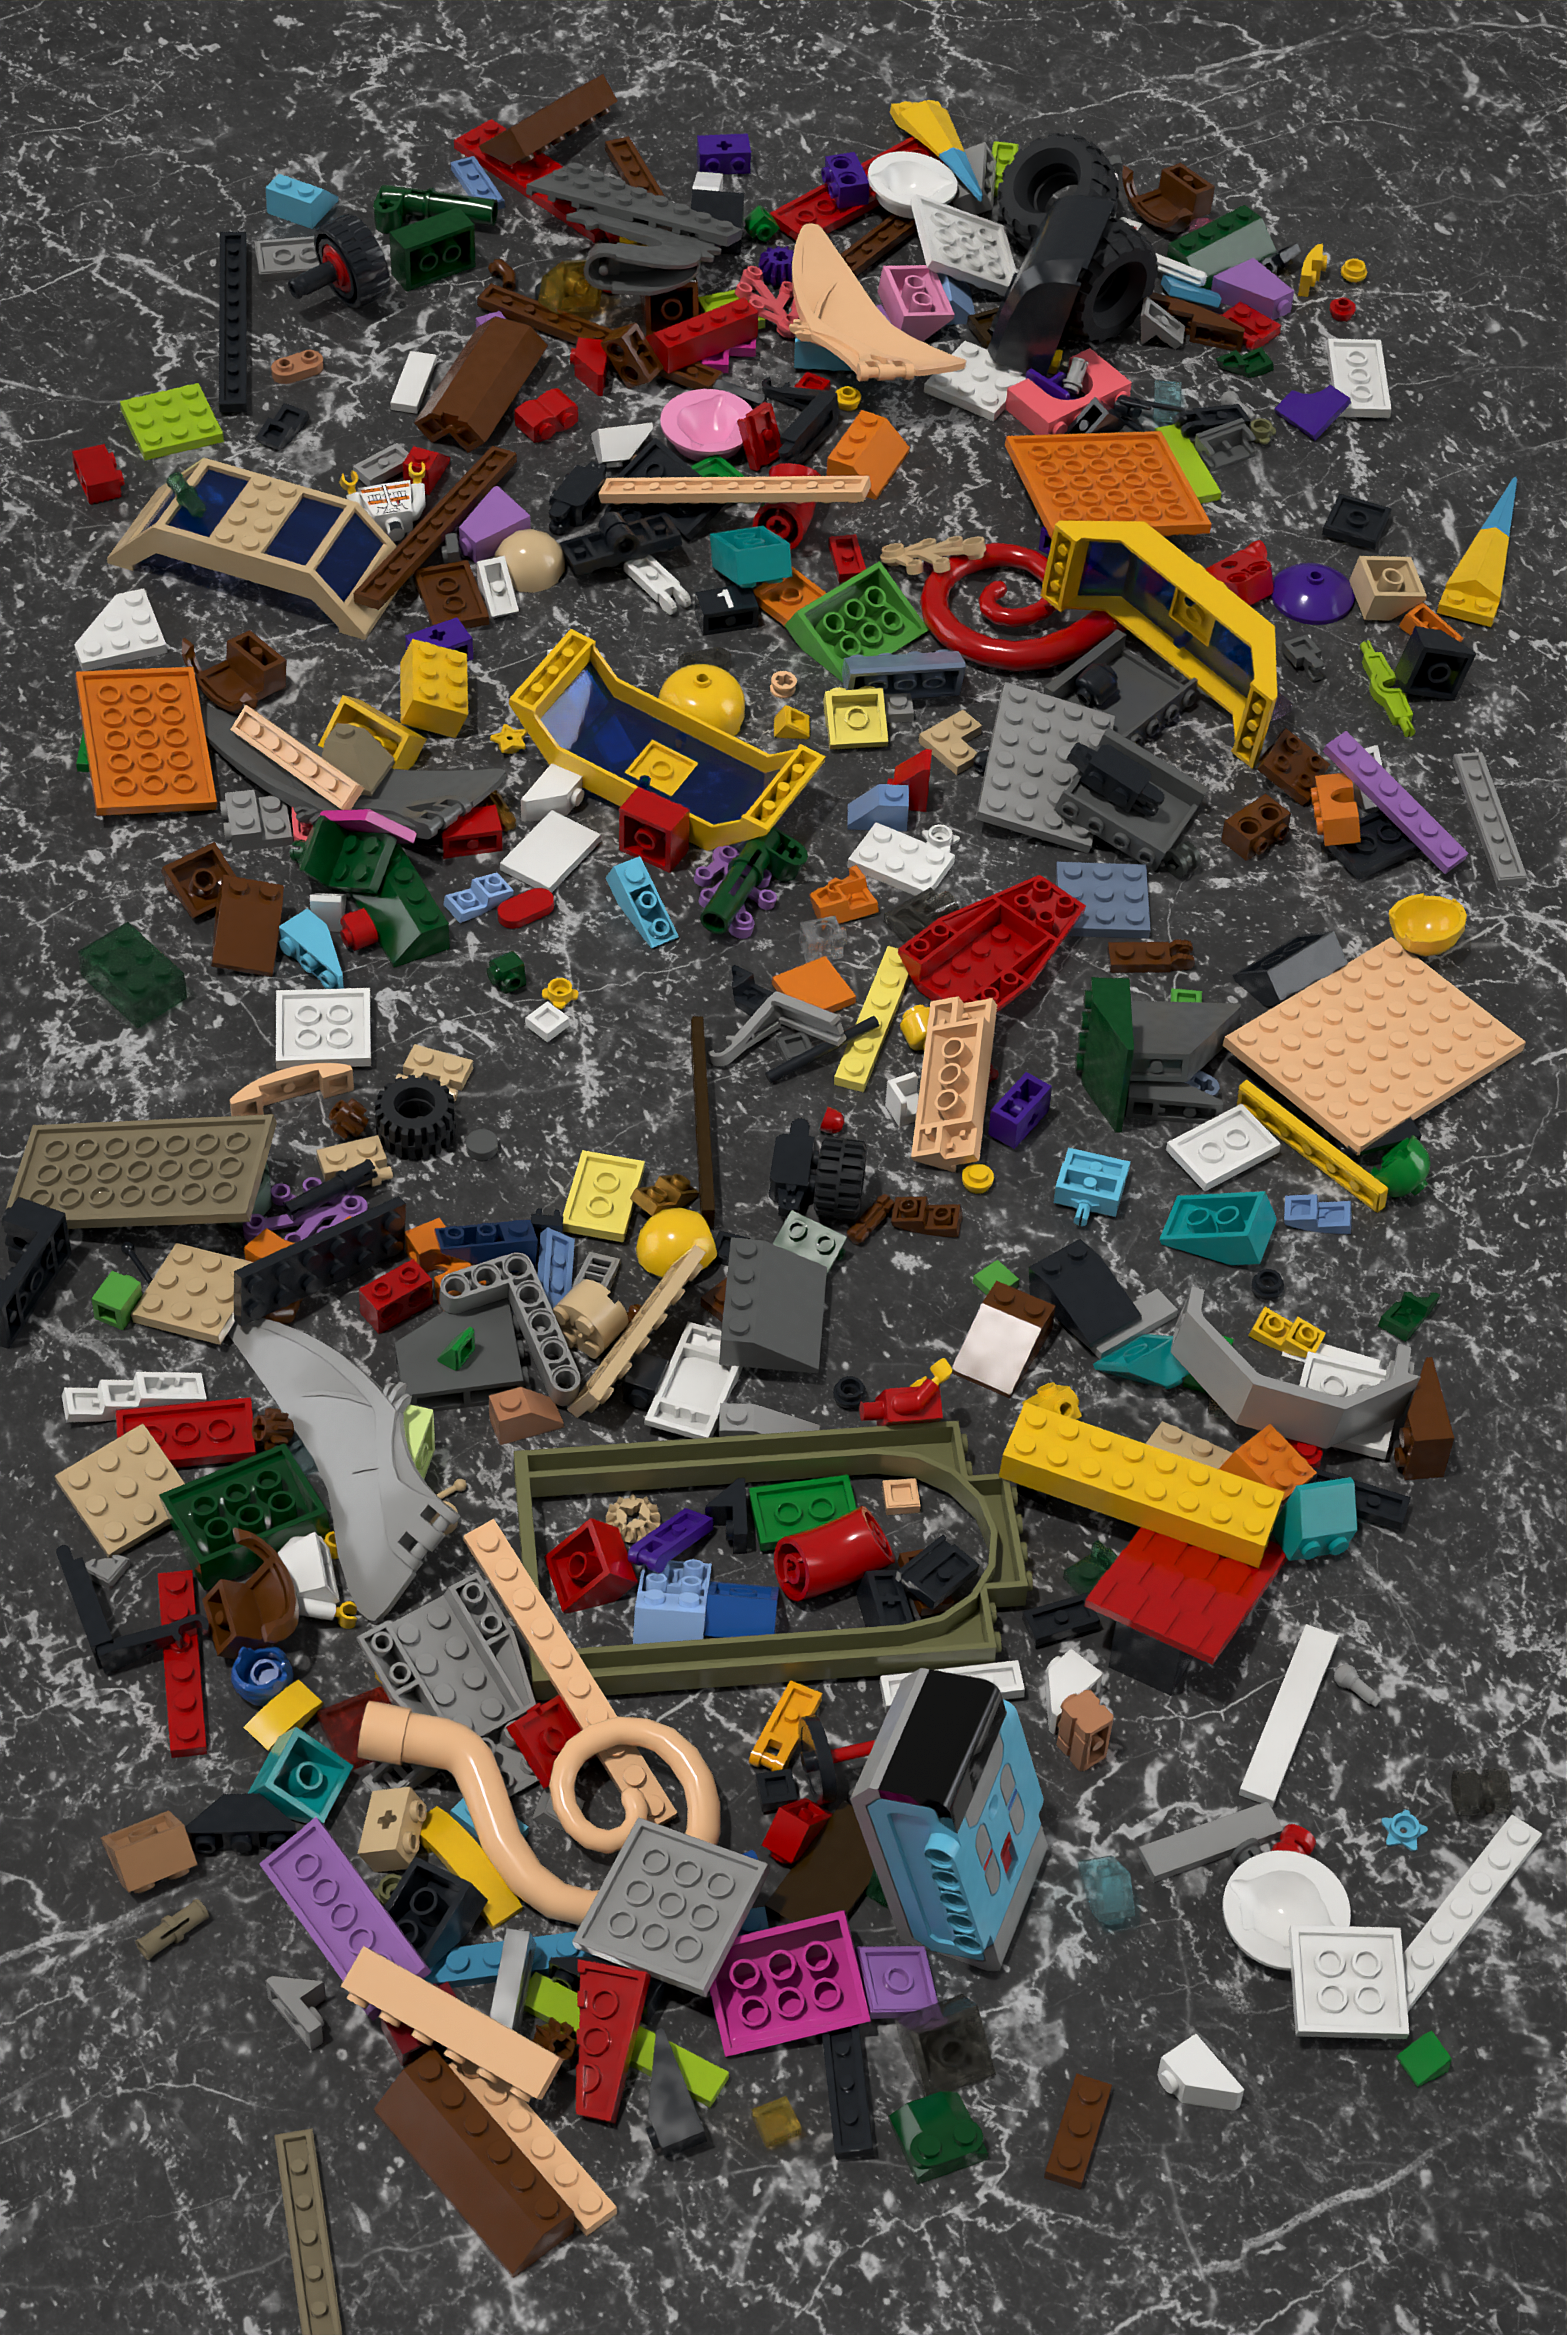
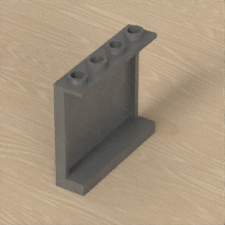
M1117 629L1045 685L1043 694L1114 715L1113 730L1140 746L1149 736H1154L1160 727L1168 721H1173L1180 711L1185 707H1190L1195 702L1198 679L1194 677L1185 685L1127 650L1125 648L1126 634ZM1093 663L1109 665L1118 676L1117 691L1101 706H1095L1091 703L1085 705L1076 695L1078 692L1075 686L1076 678Z
M1108 727L1095 751H1098L1101 745L1110 744L1150 771L1152 777L1149 782L1156 786L1158 790L1164 792L1163 794L1165 795L1163 804L1158 805L1157 814L1154 817H1147L1133 808L1127 812L1079 780L1083 774L1081 771H1079L1067 790L1064 789L1054 810L1156 871L1164 860L1163 857L1166 852L1172 848L1200 806L1209 787Z

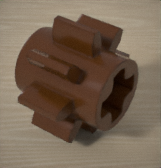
M353 1098L348 1103L340 1100L329 1114L328 1118L333 1122L330 1128L344 1139L349 1134L353 1137L359 1136L368 1123V1117L364 1115L367 1109Z
M266 1408L265 1415H258L252 1423V1436L258 1441L257 1445L264 1446L265 1450H269L284 1443L288 1444L294 1434V1425L292 1420L288 1418L289 1414L281 1413L280 1409Z
M550 2017L547 2024L535 2026L536 2032L534 2039L531 2041L563 2058V2061L573 2059L572 2054L574 2047L577 2045V2039L570 2036L574 2029L573 2026L566 2021L560 2025V2022L553 2017Z

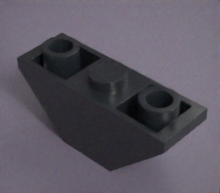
M260 1793L223 1794L185 1826L193 1852L208 1854L213 1851L245 1853L250 1850H270L274 1852L296 1834L295 1823Z

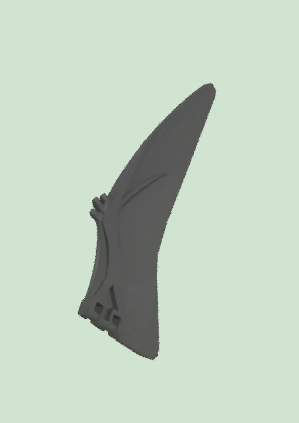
M200 703L206 741L251 781L293 807L298 821L314 825L321 811L342 810L230 729L238 716ZM292 736L317 755L322 756V747ZM499 768L452 771L390 769L372 796L361 794L351 810L370 809L415 831L418 838L430 839L437 834L438 829L444 830L456 822L458 816L463 817L471 812L472 807H475L495 791L506 779V772L504 769Z

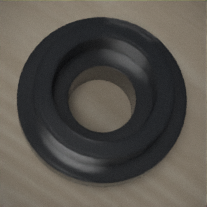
M1263 1269L1253 1277L1251 1288L1256 1296L1266 1300H1273L1283 1293L1284 1281L1277 1271Z
M846 1376L840 1379L834 1386L833 1397L840 1406L855 1408L860 1406L861 1401H865L866 1388L860 1379Z

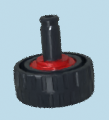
M345 214L333 219L316 230L314 234V248L319 265L288 281L289 291L296 299H300L303 295H309L329 285L332 291L350 308H360L386 295L390 287L388 266L376 238L367 225L352 214Z

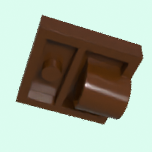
M1285 728L1262 755L1258 762L1260 765L1257 770L1303 806L1311 797L1310 788L1316 787L1315 776L1324 775L1330 763Z

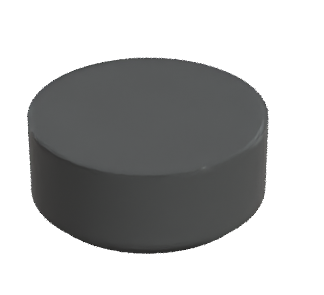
M487 1129L472 1131L466 1138V1151L468 1155L475 1160L491 1159L498 1151L497 1136Z

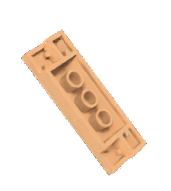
M958 996L930 1002L911 1153L913 1161L956 1173L957 1165L977 1162L980 1159L997 1004L993 998L963 1003Z

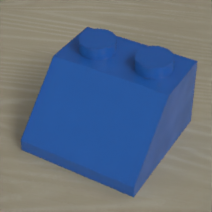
M710 1581L707 1593L704 1636L725 1638L775 1634L779 1587Z

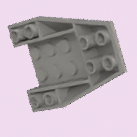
M479 1572L448 1587L441 1597L390 1624L387 1620L357 1636L356 1640L390 1698L397 1706L412 1708L414 1713L447 1718L464 1724L483 1739L492 1750L509 1797L539 1781L506 1729L507 1726L528 1714L526 1710L536 1705L515 1633Z

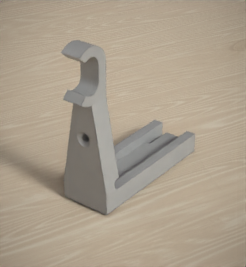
M775 991L735 1036H726L728 1048L721 1053H715L714 1050L708 1051L713 1065H728L747 1048L781 1028V1024L836 1046L842 1044L846 1040V1036L843 1034L844 1030L839 1015Z

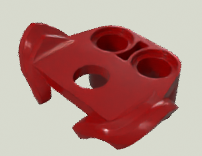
M1261 540L1252 542L1245 549L1205 569L1218 581H1222L1229 590L1249 606L1274 592L1271 563L1267 560V550Z

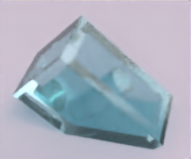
M1112 1855L1077 1861L1090 1911L1100 1922L1103 1921L1104 1924H1119L1125 1921V1917L1135 1916L1131 1875Z

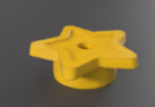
M504 724L501 732L491 735L490 740L498 743L502 753L513 754L520 749H526L523 738L526 736L527 731L526 729L514 730L509 725Z

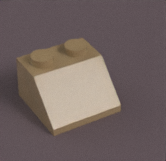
M1359 556L1349 579L1364 620H1392L1422 603L1427 597L1411 557Z

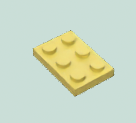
M582 1150L563 1213V1232L624 1242L635 1204L630 1197L635 1188L640 1187L645 1169V1161Z

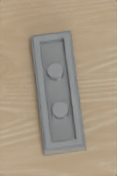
M1157 1288L1133 1302L1141 1313L1142 1320L1089 1349L1100 1360L1139 1336L1147 1334L1177 1317L1178 1309Z

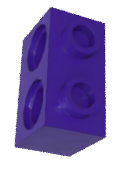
M856 153L825 156V167L821 169L823 183L828 185L830 198L835 200L838 208L869 204L870 184Z

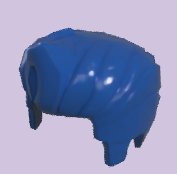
M243 1646L239 1650V1655L231 1670V1682L237 1694L253 1705L265 1706L292 1684V1666L286 1654L279 1647L260 1648L254 1651Z

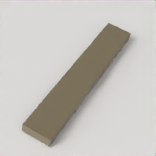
M313 2129L277 2134L274 2136L302 2335H342Z

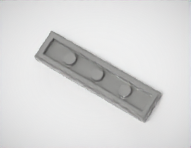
M1267 1801L1140 1846L1138 1855L1154 1883L1230 1856L1238 1845L1250 1838H1256L1260 1844L1277 1839L1283 1828Z

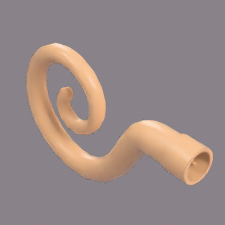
M368 1701L360 1731L358 1758L400 1766L404 1762L451 1772L464 1797L482 1849L511 1892L547 1918L581 1925L599 1890L592 1891L566 1884L540 1863L521 1834L502 1774L492 1750L483 1739L468 1726L447 1718L414 1713L412 1708ZM611 1718L591 1724L566 1742L555 1759L549 1783L553 1810L565 1832L584 1848L605 1854L620 1851L638 1817L647 1820L648 1807L644 1795L639 1789L633 1787L626 1788L621 1794V1803L625 1809V1820L619 1827L611 1830L598 1828L585 1818L577 1805L574 1788L578 1771L586 1760L600 1751L617 1745L640 1746L655 1752L671 1767L684 1788L688 1807L685 1834L715 1845L718 1844L721 1834V1804L714 1776L697 1748L674 1728L648 1718Z

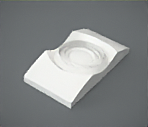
M692 1322L687 1323L645 1417L644 1425L693 1439L710 1438L714 1435L719 1426L720 1403H727L743 1368L740 1366L719 1365L720 1330Z

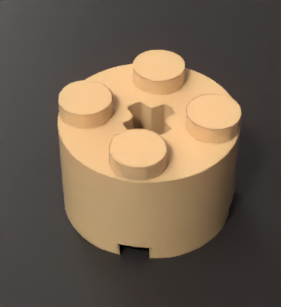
M588 1279L582 1280L552 1309L568 1348L574 1346L593 1359H596L628 1325V1315L624 1306L619 1300L614 1304L608 1297L611 1292L598 1282Z

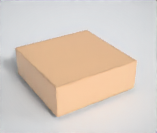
M916 1478L884 1480L882 1482L886 1515L920 1513Z

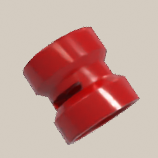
M1288 1824L1279 1836L1280 1842L1274 1844L1270 1851H1292L1309 1856L1316 1846V1839L1307 1829L1296 1824Z

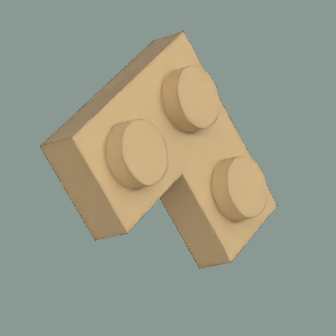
M961 710L920 733L919 743L926 749H932V755L958 775L974 764L973 758L977 752L966 742L981 734L982 725L966 711Z

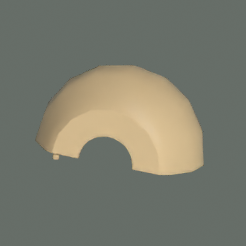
M534 529L516 531L504 539L495 552L494 558L505 556L512 586L519 592L535 593L547 590L558 583L559 578L565 571L566 560L561 546L549 534Z

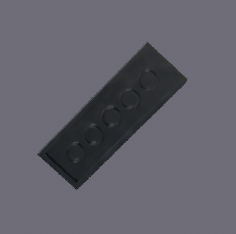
M397 1196L235 1270L234 1320L242 1327L403 1252L406 1203Z

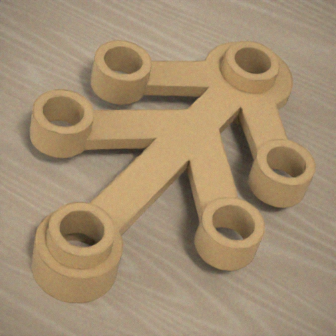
M953 536L940 543H936L934 538H928L905 548L901 543L886 545L882 548L880 558L881 562L887 563L888 566H906L908 575H916L924 571L922 560L933 564L934 572L942 573L950 570L951 567L949 558L941 556L965 554L969 560H977L984 557L986 545L983 537H971L963 541V537Z

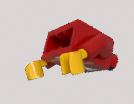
M942 1358L929 1368L935 1376L933 1379L930 1380L924 1376L912 1383L910 1387L885 1389L875 1398V1401H861L859 1407L861 1421H877V1426L939 1422L943 1418L939 1384L950 1378L952 1367L945 1358Z

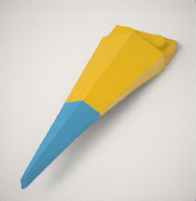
M924 100L915 103L904 101L891 104L890 114L897 126L914 136L935 153L959 177L977 200L981 202L983 199L982 191L949 113L946 109L942 108L939 101Z
M1516 477L1511 480L1447 581L1438 605V614L1492 627L1501 598L1517 485Z

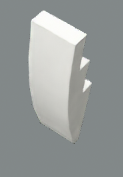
M136 1372L133 1380H100L98 1388H64L62 1401L66 1422H101L116 1420V1410L206 1402V1394L201 1373Z

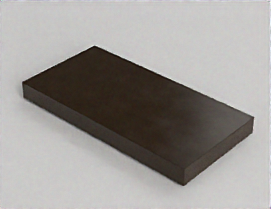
M842 1801L764 1905L766 1913L784 1924L843 1910L846 1911L847 1918L878 1877L852 1805Z

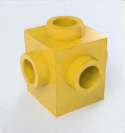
M1054 1382L1048 1383L1037 1389L1038 1394L1022 1402L1023 1405L1026 1402L1075 1420L1082 1417L1078 1407L1079 1399L1070 1386L1056 1385Z

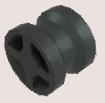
M1189 841L1180 843L1177 849L1168 850L1163 857L1167 870L1176 878H1181L1187 874L1188 869L1194 870L1201 864L1199 851Z

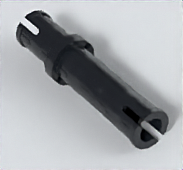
M366 1159L364 1162L346 1171H337L335 1177L289 1201L283 1202L284 1208L289 1209L286 1210L288 1217L294 1221L296 1218L344 1193L347 1195L353 1193L354 1188L378 1177L377 1171H372L376 1169L370 1159Z

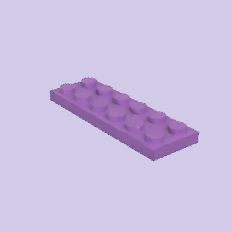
M317 1817L312 1819L260 1863L262 1869L342 1981L346 1978L363 1946L377 1952L422 1979L431 1973L429 1967ZM370 2003L366 2009L362 2008L373 2021L379 2017L382 2011Z

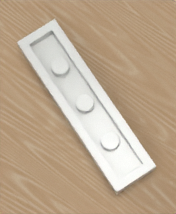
M1018 1660L930 1670L932 1680L949 1683L963 1682L967 1686L982 1688L985 1690L988 1699L1024 1697L1025 1688ZM912 1673L880 1676V1688L885 1713H888L901 1680Z

